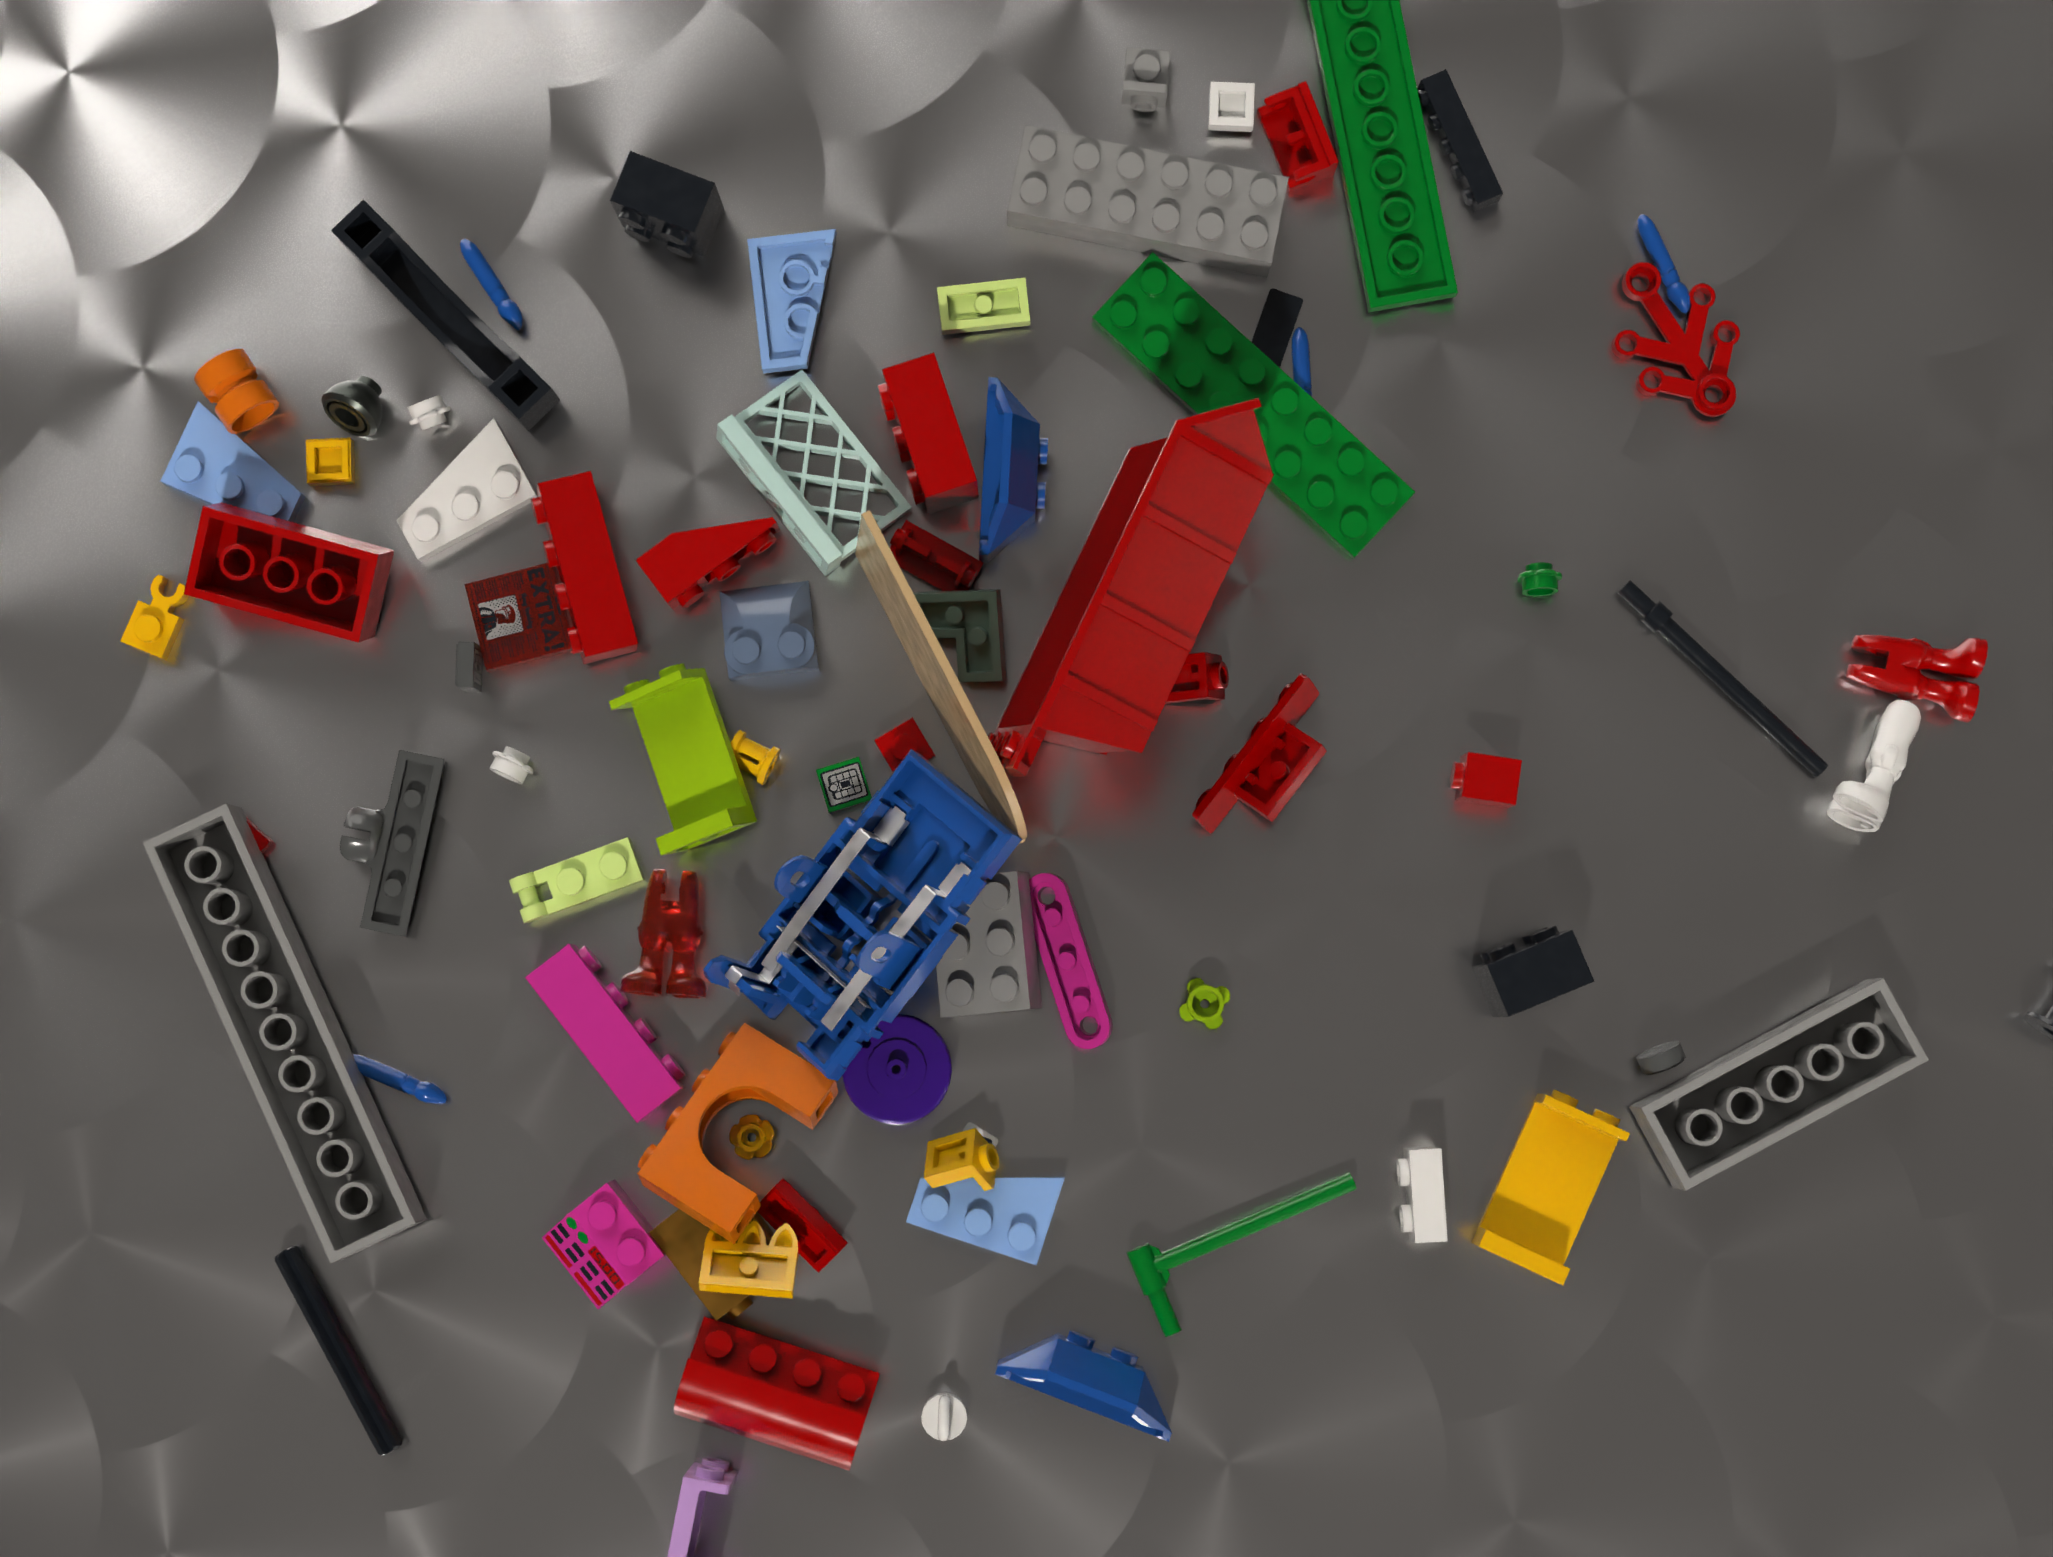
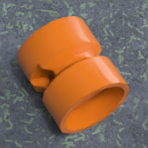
M232 349L215 356L206 362L194 376V381L210 403H217L215 413L231 434H239L258 426L273 415L279 407V401L264 380H256L258 377L256 367L243 349Z

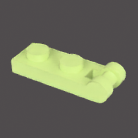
M626 837L534 872L510 879L509 883L513 894L518 893L523 909L519 911L525 924L645 881L631 839ZM548 883L553 898L540 902L535 887Z

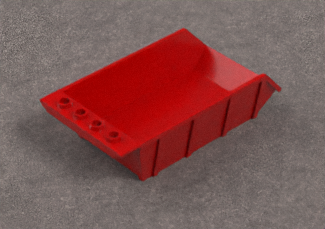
M1259 398L1176 420L1168 437L1129 448L994 733L990 732L988 735L1007 777L1027 775L1042 741L1107 755L1108 752H1143L1185 660L1193 648L1195 639L1225 575L1233 563L1236 552L1265 490L1274 476L1254 412L1262 407Z

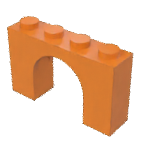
M745 1022L737 1034L732 1031L726 1036L718 1050L719 1059L711 1070L706 1068L699 1074L692 1086L693 1096L684 1108L678 1106L672 1112L665 1125L666 1134L657 1146L651 1144L645 1150L639 1160L638 1168L640 1170L637 1173L644 1187L733 1244L736 1243L761 1205L755 1192L714 1167L705 1157L703 1140L707 1126L712 1118L729 1104L753 1099L774 1105L813 1130L839 1093L835 1080L828 1079L814 1065Z

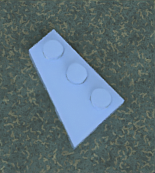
M199 401L160 480L166 486L208 504L222 502L291 522L295 521L305 499V496L241 438L236 434L229 433L223 423Z

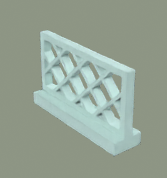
M803 369L735 417L731 414L717 424L716 439L824 576L838 568L841 561L856 551L858 535L842 546L831 532L833 517L859 521L860 527L861 514L866 512L868 492L887 494L896 506L895 509L885 516L872 514L881 532L911 511L912 506ZM800 385L811 399L810 413L783 409L785 395ZM779 400V407H778V408H771V407H770L771 405H773L775 402H777V401ZM816 406L823 415L815 414ZM757 415L777 417L775 437L755 436L746 423ZM782 418L808 422L806 443L779 439ZM813 423L833 426L839 434L837 448L811 444ZM843 440L851 450L842 449ZM764 446L773 447L772 456ZM778 448L804 452L802 473L781 469L776 462ZM809 453L836 456L833 478L807 474ZM841 457L860 460L866 468L864 482L838 479ZM871 475L878 484L870 483ZM792 481H799V482H800V489H799V490H798L797 487L793 484ZM805 483L832 486L829 508L813 506L808 503L804 498ZM837 487L863 491L861 512L834 509ZM819 515L828 516L827 525Z

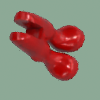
M1866 634L1853 637L1852 650L1887 658L1885 669L1869 665L1850 664L1846 670V678L1867 687L1893 694L1900 698V700H1929L1941 705L1951 718L1967 723L1971 721L1979 701L1980 690L1977 683L1931 679L1921 674L1920 671L1930 669L1956 678L1973 681L1979 677L1985 666L1988 652V643L1985 639L1967 638L1955 649L1933 648L1929 643L1916 637L1903 639Z

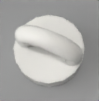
M948 1392L937 1393L930 1397L923 1407L921 1416L922 1425L927 1434L940 1441L952 1440L959 1436L966 1426L968 1417L967 1409L962 1399Z

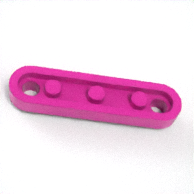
M1040 873L1029 879L1035 940L1068 1039L1079 1048H1096L1104 1044L1110 1037L1113 1028L1112 1018L1069 887L1065 880L1056 874ZM1045 887H1050L1055 892V899L1051 904H1046L1041 899V892ZM1086 1017H1093L1097 1021L1098 1028L1093 1034L1087 1033L1083 1028V1021Z

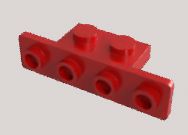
M1303 673L1299 674L1294 682H1290L1283 688L1279 695L1278 703L1268 716L1256 723L1252 729L1251 738L1239 753H1235L1228 759L1224 766L1223 774L1213 787L1204 791L1199 797L1192 817L1210 834L1214 832L1238 799L1273 822L1327 752L1321 743L1295 727L1319 695V691L1313 682Z

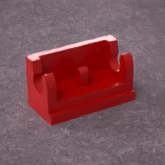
M1307 81L1298 83L1297 86L1265 98L1264 102L1266 105L1259 107L1257 114L1282 176L1289 177L1287 184L1288 192L1334 176L1339 161Z

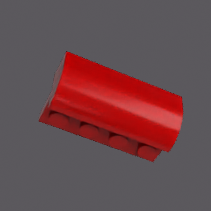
M704 1316L679 1384L674 1403V1414L850 1471L880 1373Z

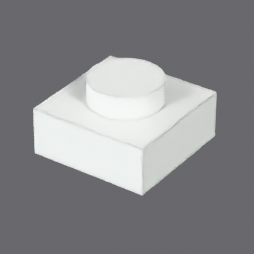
M1210 82L1208 130L1252 132L1254 125L1255 83Z

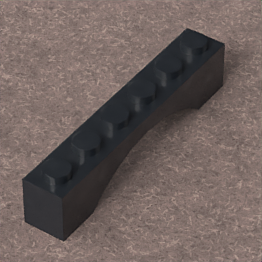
M364 199L331 230L339 241L528 431L560 401L553 389L440 279Z

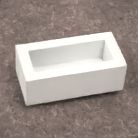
M1435 1146L1403 1148L1404 1158L1397 1159L1396 1162L1398 1185L1405 1186L1407 1205H1400L1399 1208L1402 1233L1408 1232L1409 1240L1414 1243L1446 1242L1448 1239L1442 1149Z

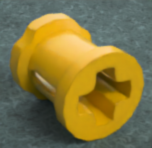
M739 729L731 741L739 769L757 777V783L764 785L777 763L781 749L775 746L769 749L746 738V732Z

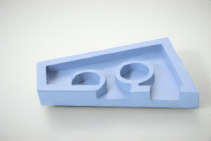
M836 229L747 239L763 374L808 369L837 236Z
M921 1177L906 1222L1037 1265L1065 1177H995L994 1189L984 1191L973 1177L932 1188L924 1177Z

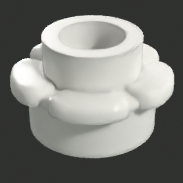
M441 394L407 407L412 417L409 424L419 423L422 431L447 422L444 413L450 411L451 406L446 407Z
M506 746L503 753L499 751H493L492 753L495 758L489 769L512 782L522 785L527 774H533L534 772L527 765L530 757L514 748Z

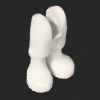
M1895 700L1887 706L1874 730L1872 746L1865 762L1866 780L1864 783L1843 781L1837 786L1833 800L1826 811L1832 820L1855 831L1876 832L1879 830L1887 813L1892 786L1901 777L1902 771L1906 767L1908 748L1919 729L1921 714L1915 704L1906 700Z

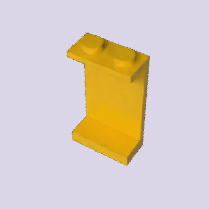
M1553 1089L1551 1096L1537 1093L1471 1243L1560 1285H1564L1570 1268L1564 1266L1570 1249L1618 1140L1627 1142L1630 1133L1618 1128L1621 1120L1598 1109L1594 1110L1593 1115L1587 1114L1576 1108L1579 1100Z

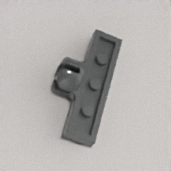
M399 750L389 798L385 808L373 810L354 807L348 812L344 822L346 828L370 832L369 840L342 835L340 841V853L345 859L366 863L371 867L372 875L360 928L406 937L445 759Z

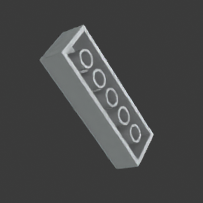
M1025 125L1007 208V226L1145 254L1153 252L1160 257L1267 278L1272 264L1289 177Z
M1884 978L1866 979L1629 1107L1672 1187L1687 1191L1925 1063L1929 1059Z

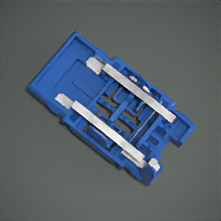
M910 749L879 791L877 790L861 811L862 814L858 820L846 817L815 859L804 855L795 856L779 869L775 877L774 886L785 898L759 931V936L765 940V943L759 950H756L747 964L720 955L711 959L703 969L705 977L711 983L729 988L738 996L742 992L769 1019L776 1020L789 1003L816 1028L806 1043L799 1041L796 1044V1049L825 1077L838 1081L845 1073L848 1065L863 1047L861 1044L863 1041L868 1042L871 1037L880 1039L884 1033L877 1026L880 1021L892 1023L908 1000L914 996L958 936V933L952 929L954 924L959 922L966 925L971 919L966 914L970 908L967 904H972L987 884L985 880L994 877L1022 840L1021 837L925 757ZM799 871L804 872L796 884L790 882L795 873ZM882 887H885L890 892L884 898L877 893ZM897 899L901 901L902 904L897 909L902 914L901 917H893L884 930L877 931L873 926L877 922L880 912L884 908L893 905ZM913 925H915V926H916L920 931H922L929 939H931L932 942H930L924 935H922ZM821 932L844 942L842 945V956L838 961L831 956L837 946ZM863 939L867 941L858 955L851 954V950L855 945L859 944ZM852 960L855 966L848 972L845 968ZM882 987L891 990L893 992L892 995H890Z

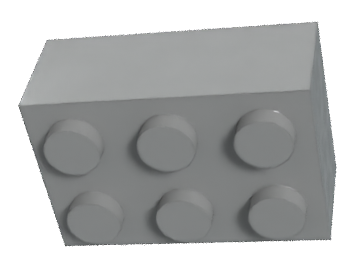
M999 872L992 879L987 878L985 880L987 884L971 905L967 904L970 907L966 912L971 918L966 925L956 922L952 927L958 933V936L936 965L941 1018L1042 1008L1029 872Z

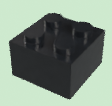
M632 151L629 152L610 199L622 226L625 227V233L644 242H650L651 237L667 243L666 248L687 258H691L692 253L705 258L724 212V207L714 182Z
M1556 925L1549 928L1545 927L1523 936L1522 939L1525 945L1516 948L1514 943L1488 950L1480 954L1483 962L1472 967L1493 1017H1510L1595 982L1573 930L1559 932Z

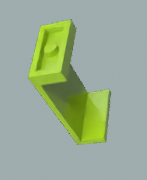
M684 663L660 670L658 672L660 679L651 683L649 679H644L623 688L624 695L609 701L611 710L633 708L674 829L672 832L655 838L661 855L690 850L757 822L705 668L686 669Z

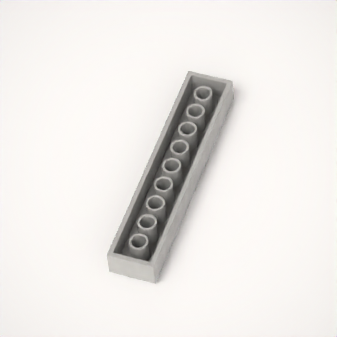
M226 803L143 842L145 851L330 1264L345 1259L427 1220L367 1084L355 1063L353 1053L275 880L250 830L242 808Z

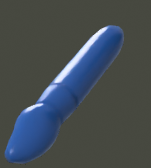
M1641 214L1637 220L1638 230L1651 260L1660 272L1661 280L1667 288V297L1682 313L1686 314L1691 306L1689 291L1680 282L1676 267L1654 222L1648 216Z
M462 239L460 242L461 253L489 298L496 305L500 317L514 329L520 330L523 325V318L518 305L509 298L503 285L478 247L470 240Z
M1298 327L1293 333L1291 346L1293 380L1312 397L1309 342L1305 330Z
M353 1054L355 1063L363 1076L404 1093L415 1095L418 1100L425 1103L444 1104L447 1102L445 1093L433 1083L428 1081L420 1082V1080L410 1075L408 1076V1074L368 1057Z

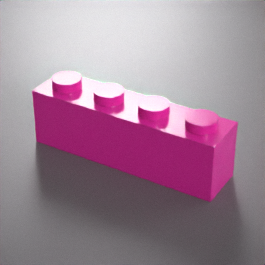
M567 944L525 978L636 1123L642 1122L686 1088L680 1080L685 1073L669 1053L662 1057L652 1044L657 1040V1037L649 1025L641 1017L634 1021L624 1008L630 1002L622 990L614 982L607 985L600 977L597 970L602 966L589 948L584 946L579 949L575 944Z

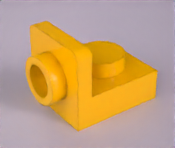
M976 1128L928 1141L924 1179L932 1188L973 1177L984 1191L994 1189L996 1170L999 1168V1156L996 1148L991 1143H988Z

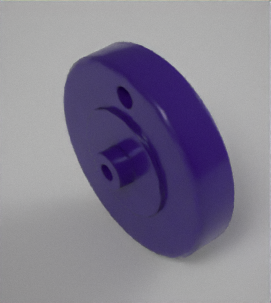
M898 1014L892 1023L880 1021L877 1026L884 1031L880 1039L871 1037L868 1042L863 1041L861 1043L863 1047L842 1075L846 1092L854 1105L868 1117L886 1124L911 1123L931 1113L945 1097L952 1076L950 1052L938 1031L917 1017Z

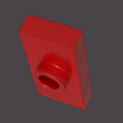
M784 1178L760 1201L761 1206L757 1212L775 1230L784 1223H788L796 1234L798 1253L818 1273L848 1244L820 1215L818 1210L811 1206Z

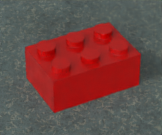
M933 352L882 369L885 383L877 385L880 400L887 421L894 419L897 421L898 426L891 429L902 463L911 462L912 469L906 470L915 504L924 503L929 515L979 498L977 478L935 353Z

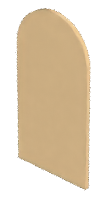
M869 510L861 514L855 555L990 812L1022 838L1020 843H1024L1027 838V829L1021 808L1007 774L876 520Z

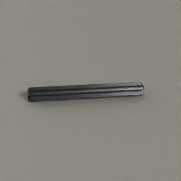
M291 1246L275 1256V1263L377 1453L383 1456L402 1445V1438L303 1253L298 1246Z

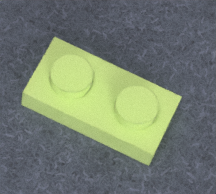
M1026 278L937 287L942 335L1030 326Z

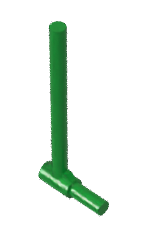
M1350 1172L1162 1253L1159 1248L1149 1243L1127 1251L1126 1254L1144 1296L1148 1295L1164 1336L1168 1337L1182 1330L1165 1291L1170 1276L1169 1269L1356 1190L1357 1187Z

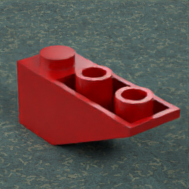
M769 517L675 532L668 535L635 561L672 609L679 605L684 609L699 600L705 593L702 588L715 578L721 582L733 575L741 567L738 561L753 551L755 555H758L772 546L777 540L774 535L780 531V528L775 519Z

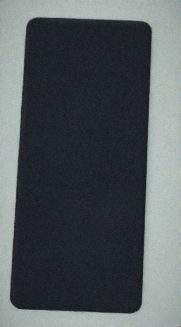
M1272 288L1269 291L1251 342L1280 368L1302 307L1303 299Z

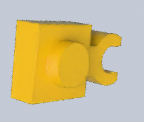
M158 574L153 579L150 587L153 597L151 604L137 601L120 642L167 661L185 620L173 615L175 608L182 606L189 596L184 594L185 585L179 583L175 594L166 597L164 589L169 579Z

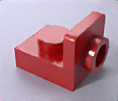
M1208 652L1188 654L1165 704L1204 699L1224 700L1225 688H1227L1229 683V674L1226 664L1222 661V656Z

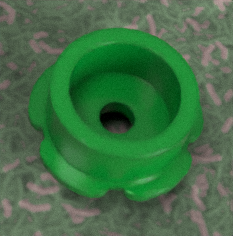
M1531 563L1525 566V572L1519 574L1517 581L1522 584V594L1525 596H1549L1558 592V581L1562 579V574L1553 570L1551 563Z

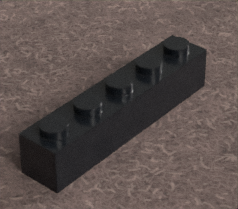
M1445 69L1422 79L1417 88L1420 105L1422 107L1425 106L1429 114L1427 116L1429 126L1432 131L1437 132L1440 138L1439 147L1444 156L1448 155L1452 164L1450 165V170L1453 178L1456 181L1459 180L1463 188L1461 193L1467 206L1471 205L1473 212L1498 202L1503 195V191L1447 70Z

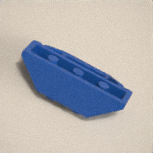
M988 377L979 560L983 563H989L1035 522L1036 509H1045L1046 482H1037L1038 464L1047 465L1048 438H1040L1039 422L997 377Z
M1070 1330L1067 1337L1057 1333L998 1360L995 1375L1167 1442L1170 1440L1172 1435L1170 1426L1143 1366L1136 1364L1139 1357L1130 1352L1113 1347L1109 1354L1094 1348L1096 1340Z

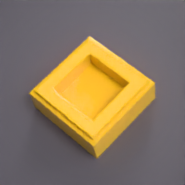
M351 437L306 439L307 484L309 486L355 485L354 440Z

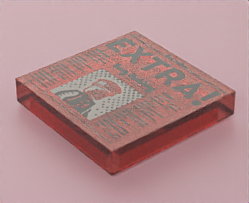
M544 563L465 584L486 671L493 672L571 651L566 633V628L570 627L566 610H560L554 585L559 584L555 567L549 568L548 564Z

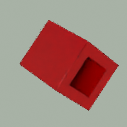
M1473 752L1465 753L1461 756L1460 762H1453L1451 769L1450 788L1456 789L1455 800L1502 808L1515 806L1522 760Z

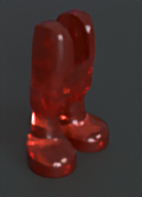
M653 869L646 889L642 921L637 927L638 939L642 947L640 961L636 970L622 977L620 992L645 996H663L664 949L667 942H671L673 957L666 985V996L704 999L707 995L706 981L697 975L695 967V951L703 935L699 918L697 872L691 870L683 871L679 887V901L666 900V869Z

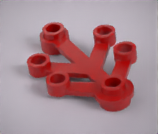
M1647 262L1634 264L1623 276V292L1631 300L1642 303L1667 342L1640 337L1633 330H1623L1612 341L1611 347L1614 355L1620 359H1630L1637 355L1682 365L1692 380L1667 376L1657 367H1647L1636 378L1637 390L1644 396H1654L1658 392L1691 399L1694 408L1699 413L1708 417H1717L1725 414L1732 408L1736 400V388L1734 383L1727 377L1733 345L1740 337L1739 327L1732 321L1724 320L1711 330L1710 341L1715 348L1708 369L1699 353L1708 310L1716 299L1714 289L1705 283L1696 284L1689 291L1691 306L1684 332L1657 292L1661 284V275L1658 269ZM1634 278L1644 280L1646 290H1636L1632 285V280ZM1695 292H1702L1706 295V305H1700L1695 302ZM1724 328L1731 333L1732 339L1730 342H1724L1719 338V329ZM1621 338L1630 339L1634 346L1633 350H1623L1620 347L1619 340ZM1653 375L1658 381V386L1656 388L1647 387L1644 383V376ZM1711 388L1718 392V402H1710L1706 398V389Z

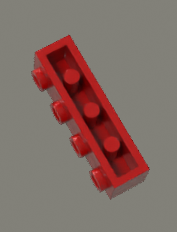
M591 471L538 483V497L531 498V504L537 525L545 523L549 540L542 542L548 567L557 566L561 583L554 585L560 610H569L573 627L566 628V633L572 654L580 653L584 665L636 652L638 641Z

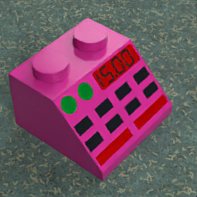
M615 1179L605 1183L542 1237L597 1309L604 1306L666 1255L649 1233L654 1228Z

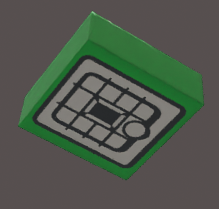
M860 757L816 770L829 814L858 806L871 800L872 796Z

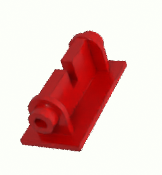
M905 520L901 529L897 528L890 541V549L901 569L941 591L969 590L984 564L982 561L908 520Z

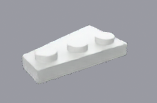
M493 418L396 521L417 560L423 562L531 503V498L538 496L498 422Z

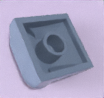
M809 581L720 591L725 642L724 656L727 661L730 681L819 670Z

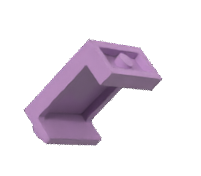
M704 1457L701 1463L694 1462L683 1476L667 1557H694L707 1491L728 1495L737 1481L739 1471L729 1469L730 1463L728 1461Z

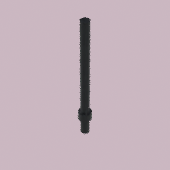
M1631 580L1618 591V594L1643 616L1641 621L1653 633L1658 630L1815 778L1825 771L1828 764L1671 618L1673 613L1660 601L1655 603Z

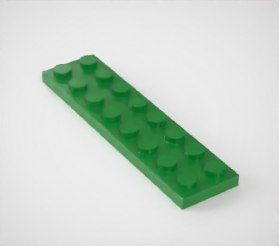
M1307 0L1368 313L1456 297L1458 289L1400 0Z
M1153 252L1092 316V321L1195 415L1259 398L1262 407L1254 412L1272 473L1274 474L1270 484L1352 559L1365 548L1415 494V491Z

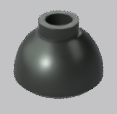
M360 376L356 381L348 380L337 383L329 388L321 398L327 416L338 427L356 436H372L377 432L381 424L382 404L379 396L382 393V389L369 377Z

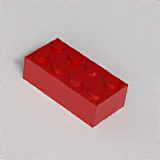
M222 502L205 505L201 511L184 594L359 643L375 637L394 550Z

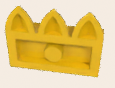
M753 1220L740 1235L737 1243L733 1244L710 1229L704 1244L699 1290L793 1299L798 1263V1240L795 1232L788 1223H784L775 1231L769 1245H766V1237L762 1227L757 1221Z

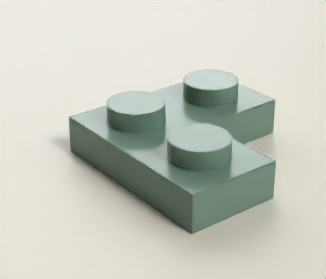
M1000 589L913 592L936 638L956 639L959 682L1003 681L1006 679Z

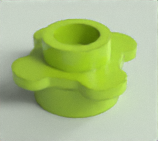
M1200 978L1190 980L1187 984L1189 993L1186 1003L1179 1008L1181 1018L1187 1022L1192 1020L1202 1022L1208 1029L1220 1027L1223 1022L1221 1013L1224 1004L1230 1000L1229 990L1224 986L1215 988L1206 985ZM1203 999L1209 1001L1207 1008H1202L1200 1005Z

